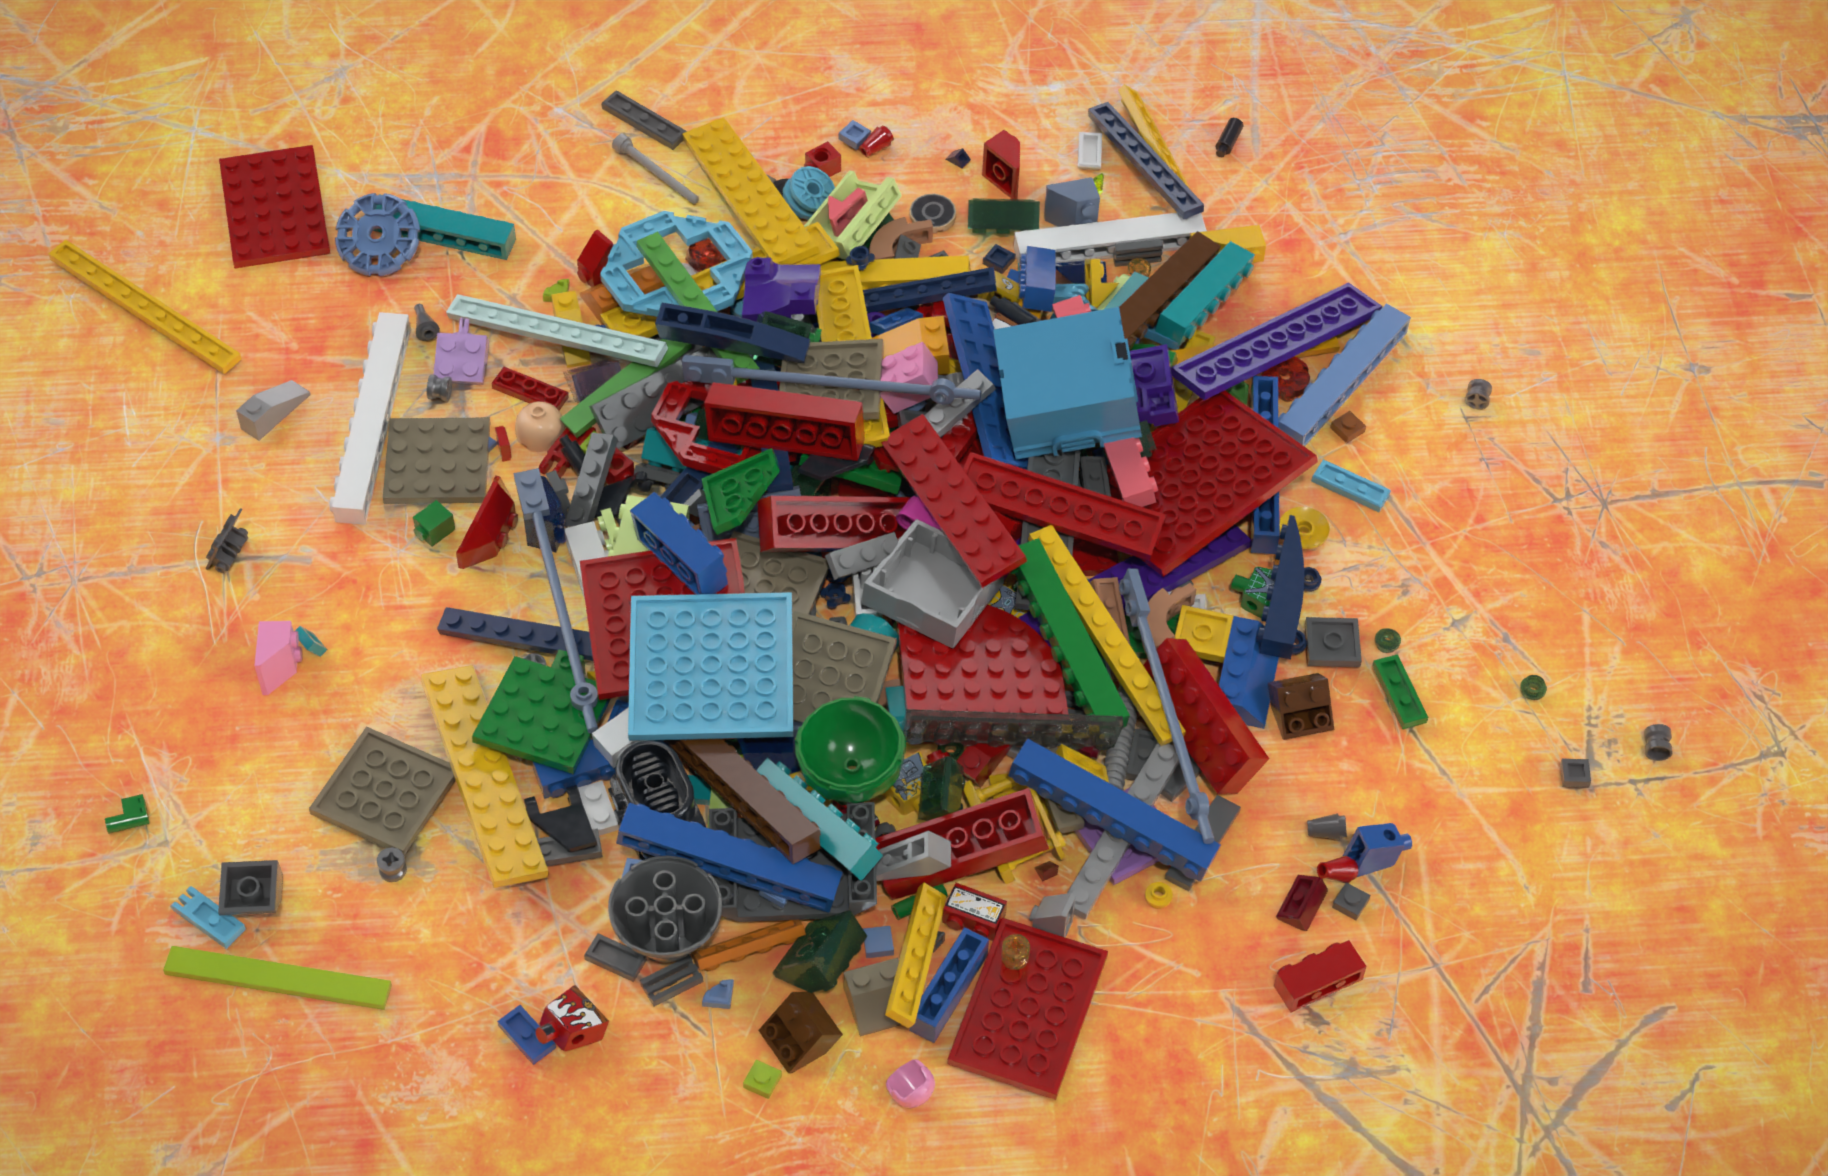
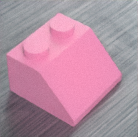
M259 621L254 666L262 695H269L297 673V663L302 662V647L298 646V631L293 630L291 621Z

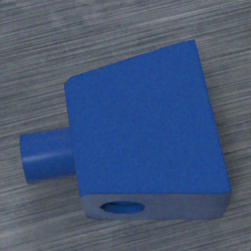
M1393 823L1357 827L1343 856H1348L1356 861L1358 865L1357 877L1395 865L1401 852L1412 848V839L1408 833L1400 835L1396 825Z

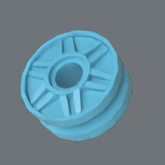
M811 166L801 167L785 183L783 198L797 216L809 220L835 189V186L830 177L820 169Z

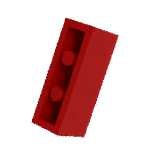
M1350 940L1341 944L1336 942L1317 955L1312 953L1304 957L1297 964H1287L1281 967L1276 974L1274 987L1290 1013L1362 981L1367 966Z

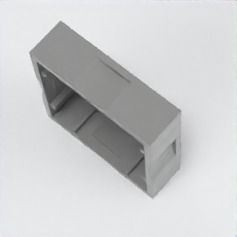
M916 519L899 539L893 552L881 561L864 582L862 604L954 649L1004 584L1005 575L982 588L944 533Z

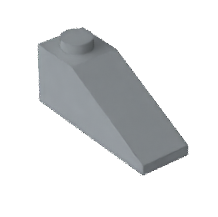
M291 380L253 395L236 410L241 430L260 441L311 395L310 391Z
M926 831L879 849L878 851L883 857L876 864L877 881L931 875L951 867V841Z

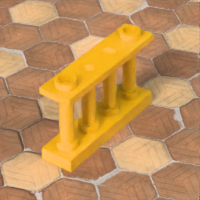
M1007 777L983 789L980 787L975 789L971 780L961 784L971 807L987 802L986 799L1018 785L1011 777ZM1031 788L1029 789L1040 813L1042 826H1046L1051 837L1047 839L1049 849L997 866L1005 884L1016 880L1012 873V870L1016 869V865L1056 848L1060 859L1065 858L1062 847H1065L1066 843L1061 832L1054 833L1036 791Z

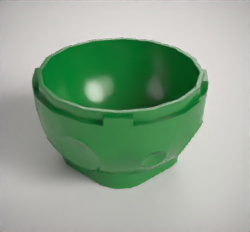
M854 696V698H839L822 704L805 719L802 726L798 728L795 750L805 782L829 801L833 800L841 805H847V803L854 804L870 801V799L885 793L896 782L906 753V738L897 719L884 707L872 702L870 698ZM856 766L855 769H849L848 767Z

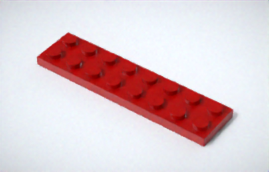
M924 414L889 433L888 440L881 442L884 450L982 588L1027 562L1025 554Z
M973 452L969 453L963 468L993 511H998L1043 527L1051 525L1058 532L1148 561L1151 559L1166 514Z

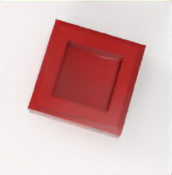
M504 426L495 427L496 440L502 462L509 461L512 456L506 429Z

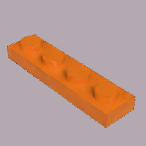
M799 919L785 920L693 951L691 954L699 970L704 969L708 971L718 968L720 963L729 960L732 962L740 961L747 954L753 952H767L773 948L772 946L780 943L790 944L796 942L799 937L806 935L804 925Z

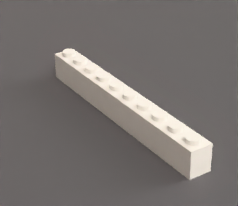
M379 312L377 322H373V340L368 342L367 352L369 356L368 360L365 359L363 362L364 377L363 379L360 378L358 383V392L360 394L359 398L354 399L353 409L355 414L349 420L350 435L345 437L344 457L341 456L339 461V470L341 472L340 476H336L334 482L336 493L335 497L330 498L329 510L333 512L335 522L366 525L389 427V418H391L411 333L408 314Z

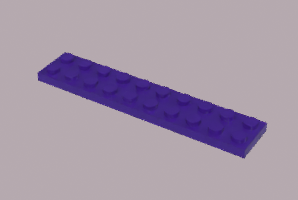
M1348 282L1171 367L1172 376L1200 398L1206 400L1371 319L1376 310L1380 311L1382 309V305Z
M1234 524L1164 577L1140 558L1131 556L1090 578L1088 581L1090 583L1093 579L1118 577V583H1120L1128 569H1138L1145 595L1149 602L1153 595L1162 588L1169 592L1250 548L1252 540ZM1121 595L1124 614L1127 615L1125 609L1126 603L1123 595ZM1030 611L1019 617V619L1027 623L1043 638L1038 618H1034ZM1045 640L1050 648H1052L1049 640Z

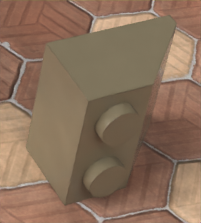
M898 957L844 972L843 989L860 1037L901 1025L885 1015L899 963Z

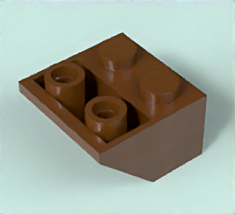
M1315 673L1268 682L1271 709L1282 739L1335 730L1328 678Z
M791 992L758 1030L788 1074L825 1055L843 1035L813 992Z

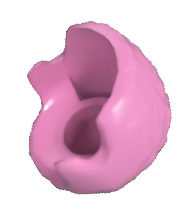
M912 1059L899 1067L887 1079L886 1087L894 1101L904 1108H915L929 1100L935 1088V1080L931 1071L917 1059Z

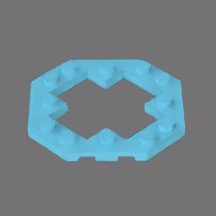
M662 211L622 227L618 234L617 243L613 245L608 256L607 265L603 267L600 273L601 282L623 311L657 317L662 302L679 304L666 286L644 295L628 274L627 270L644 264V256L636 247L637 240L657 231L662 237L676 232L687 246L709 238L727 261L710 268V276L717 285L702 292L716 311H720L734 305L745 278L746 264L749 260L753 259V253L730 222L719 220L718 223L706 222V218L687 215L684 218L674 216V212Z

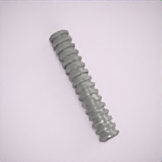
M1119 682L1118 693L1130 717L1126 727L1110 732L1104 766H1106L1108 783L1123 791L1138 710Z

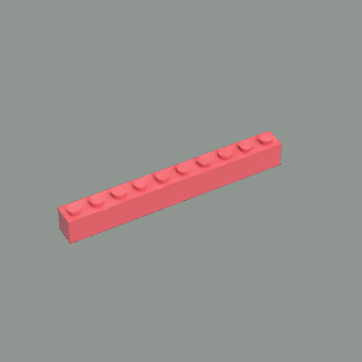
M1081 295L1052 304L1056 318L1091 312L1089 303L1084 304ZM1133 437L1104 443L1103 448L1122 500L1141 507L1156 503L1154 492H1157L1158 488L1154 476L1150 478L1147 472L1151 470L1147 457H1141L1140 452L1143 451L1140 439Z

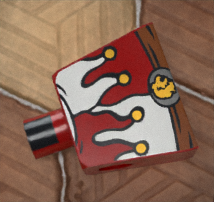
M574 985L544 1008L539 1023L540 1027L536 1029V1037L542 1044L553 1040L561 1050L569 1051L603 1040L609 1020Z

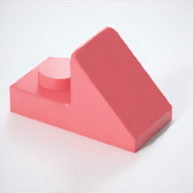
M857 188L842 202L832 196H828L829 219L835 236L838 237L868 201L864 190Z

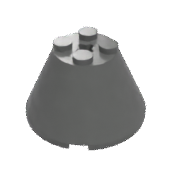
M657 856L634 864L629 872L621 879L618 878L611 890L608 901L609 919L615 934L630 949L648 957L651 961L672 963L691 955L693 951L702 946L713 935L721 919L722 897L715 879L711 874L708 875L699 868L697 863L677 856Z

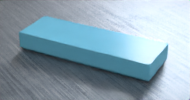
M1324 459L1311 480L1313 483L1377 512L1381 511L1391 493L1390 489Z

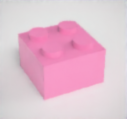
M923 342L909 346L894 355L886 356L882 360L881 381L932 385L933 381L938 379V362ZM880 391L882 399L893 413L931 398L930 395Z

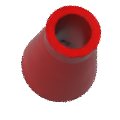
M884 125L876 127L863 144L859 146L861 153L865 157H869L871 154L891 146V142L894 140L893 134Z
M1342 856L1327 862H1320L1317 866V875L1321 879L1350 883L1358 875V865L1354 859Z

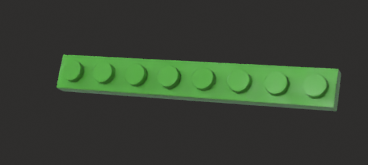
M658 231L637 240L636 247L679 305L717 312ZM711 347L718 358L733 359V364L736 368L759 370V367L749 354ZM736 378L737 384H740L748 379Z

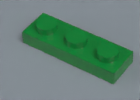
M1396 654L1374 660L1372 667L1402 729L1427 723L1429 717L1399 655Z

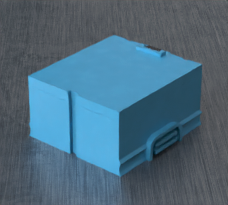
M1119 307L993 330L1006 420L1016 459L1054 453V456L1058 455L1057 450L1062 449L1063 453L1095 447V443L1099 442L1100 446L1104 447V443L1142 437L1136 406L1138 397L1128 340L1124 338Z

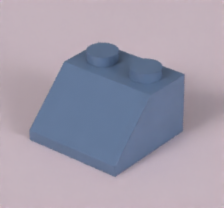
M1093 178L1046 185L1045 221L1058 227L1098 222L1100 196Z

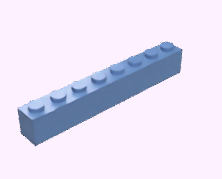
M1387 303L1380 311L1376 310L1370 322L1360 327L1357 336L1354 339L1348 340L1341 354L1337 353L1333 357L1330 366L1320 371L1317 380L1307 385L1300 398L1294 399L1289 411L1279 416V429L1303 446H1306L1407 334L1411 317Z

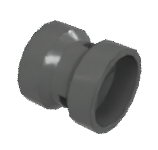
M1653 724L1645 728L1644 737L1647 742L1645 745L1646 757L1655 761L1669 759L1673 754L1672 745L1669 743L1672 739L1671 728L1664 724Z

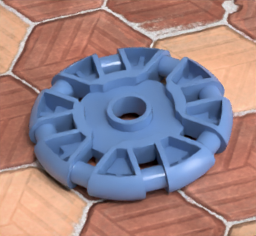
M371 193L359 197L353 201L354 204L349 209L345 208L336 225L338 232L337 237H335V244L339 256L343 261L346 260L349 263V268L365 276H371V274L386 276L397 272L402 268L401 265L405 261L412 259L420 240L417 239V235L420 232V225L415 212L406 206L407 203L404 200L391 194L377 195L376 193ZM377 205H382V210L375 208ZM362 211L365 215L358 221L354 216ZM396 212H400L401 216L398 219H395L393 217V215ZM377 228L382 229L383 233L379 239L371 238L373 230ZM352 230V237H347V232ZM401 231H408V237H401ZM358 248L360 253L355 257L353 251ZM398 249L401 253L393 259L390 255L395 254ZM372 258H378V264H372Z

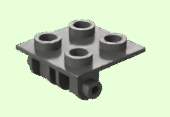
M242 508L239 509L236 516L230 514L223 526V530L212 543L211 549L206 556L209 559L206 566L207 570L212 564L219 573L228 571L234 559H236L237 553H240L244 543L248 540V531L246 529L234 527L243 510Z

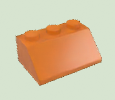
M643 264L627 271L644 295L665 287L649 264ZM603 283L580 292V297L601 325L604 324L600 314L620 306Z

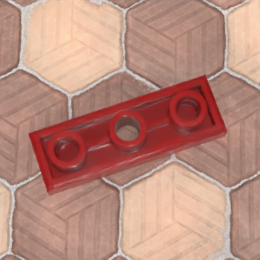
M503 367L491 383L492 389L529 404L537 401L547 402L555 406L559 411L569 398L568 391L507 367Z

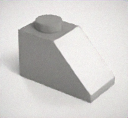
M1067 893L1043 897L1040 905H1035L1029 918V921L1033 922L1032 927L1066 937L1073 923L1076 895Z

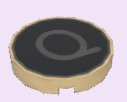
M936 193L924 194L917 197L911 203L909 216L912 223L931 219L934 234L941 230L944 232L954 225L956 207L951 199L944 195Z

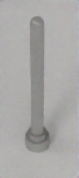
M624 133L616 136L612 143V148L619 154H628L692 204L698 203L699 197L634 148L632 140Z

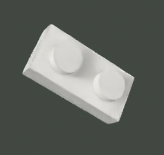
M603 781L578 787L591 828H598L599 836L619 830L618 822Z

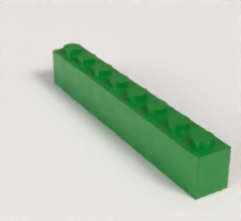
M1037 538L1018 545L1025 554L1027 562L1010 571V573L1016 575L1020 593L1022 596L1027 597L1032 616L1038 618L1041 624V634L1045 640H1049L1052 646V656L1056 662H1060L1063 668L1062 673L1065 682L1068 685L1071 684L1074 689L1075 701L1079 707H1083L1090 730L1094 729L1097 737L1126 727L1130 714L1040 539Z

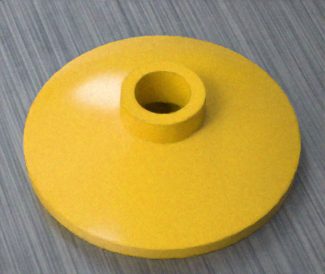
M1295 507L1286 511L1280 518L1281 533L1282 524L1288 525L1289 516H1295L1302 549L1319 547L1329 536L1330 526L1328 520L1321 512L1313 508Z

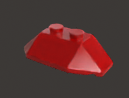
M495 475L478 512L456 551L458 568L465 569L497 557L501 547L504 548L507 544L510 529L515 528L517 524L518 514L515 511V503L500 476Z

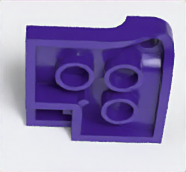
M756 257L749 260L745 268L742 318L756 322H792V314H816L821 278L820 264L780 265L774 263L771 257Z
M1167 344L1129 351L1138 397L1136 406L1139 422L1154 424V427L1179 422Z

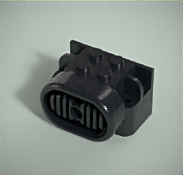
M641 741L629 746L621 753L616 762L615 773L610 780L611 787L608 788L609 795L616 808L614 814L619 826L622 823L628 804L632 803L635 805H645L651 810L660 813L673 814L675 818L684 821L698 822L703 827H706L694 799L692 783L679 756L671 747L658 741ZM635 850L639 860L656 857Z

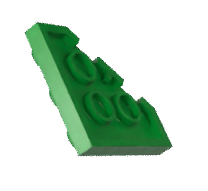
M772 448L702 478L712 526L717 535L741 525L780 472L776 454Z

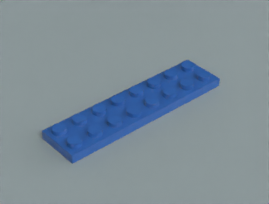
M947 293L943 297V302L964 380L978 369L996 388L972 409L984 456L1027 470L1028 458H1015L1006 420L993 332L994 326L988 304L985 301Z

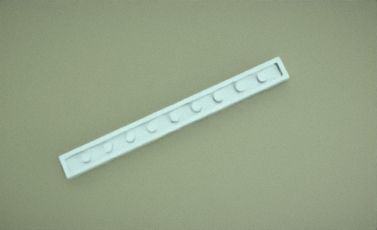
M459 294L456 295L446 311L449 319L459 321L460 318L464 320L467 318L470 320V324L658 367L668 350L666 342Z

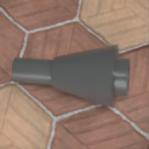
M416 304L414 306L417 315L416 336L423 341L432 340L437 337L440 328L426 313L423 304Z

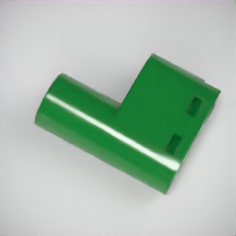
M143 794L121 799L124 814L105 818L108 834L150 824Z

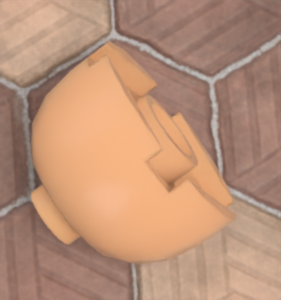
M537 401L523 407L517 415L515 422V434L518 442L526 445L530 451H548L565 430V426L560 420L562 417L561 412L547 402Z

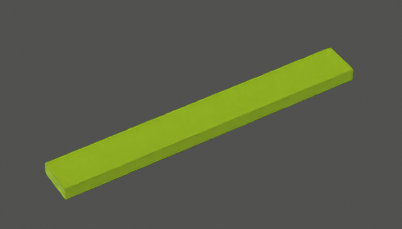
M171 946L163 969L164 974L169 976L385 1010L392 987L390 980L178 946Z

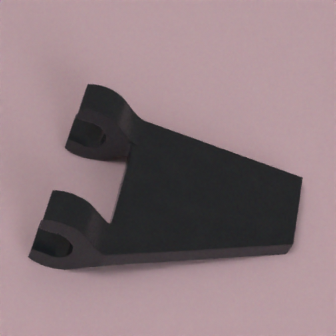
M864 444L858 461L811 454L798 468V473L823 481L860 466L871 465L874 461V457L871 454L875 450V446Z
M639 471L632 477L603 487L594 518L602 516L601 510L611 508L613 517L619 519L620 506L625 504L631 488L641 492L650 491L653 483L645 481L647 473Z
M577 785L566 787L570 806L542 814L539 813L534 796L524 799L530 821L568 851L573 852L597 845Z

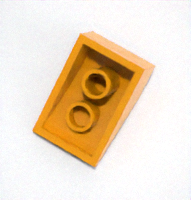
M944 316L918 318L872 338L883 339V359L886 356L903 351L909 346L923 342L938 362V374L950 373L949 349Z

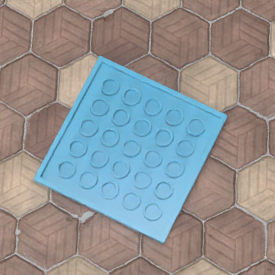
M792 592L631 596L629 741L793 737Z

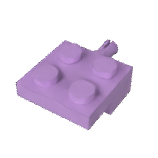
M460 318L458 332L437 333L433 375H437L438 378L451 377L452 384L484 385L485 365H487L489 349L487 335L468 333L470 320Z

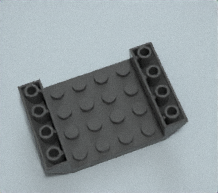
M847 803V814H843L841 819L845 822L849 818L861 828L858 833L862 837L867 833L876 841L875 803ZM734 808L709 809V829L715 831L722 830L740 839H750L764 847H774L745 818H738V813ZM821 847L816 852L805 857L811 862L820 865H830L836 870L843 872L830 913L788 900L784 908H781L760 896V890L714 875L712 877L718 884L722 897L721 916L737 922L851 918L877 904L876 865L861 881Z

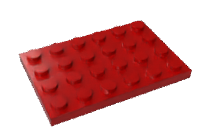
M313 145L219 159L234 269L331 254Z
M1002 917L949 1054L947 1064L1056 1100L1105 966L1108 951Z

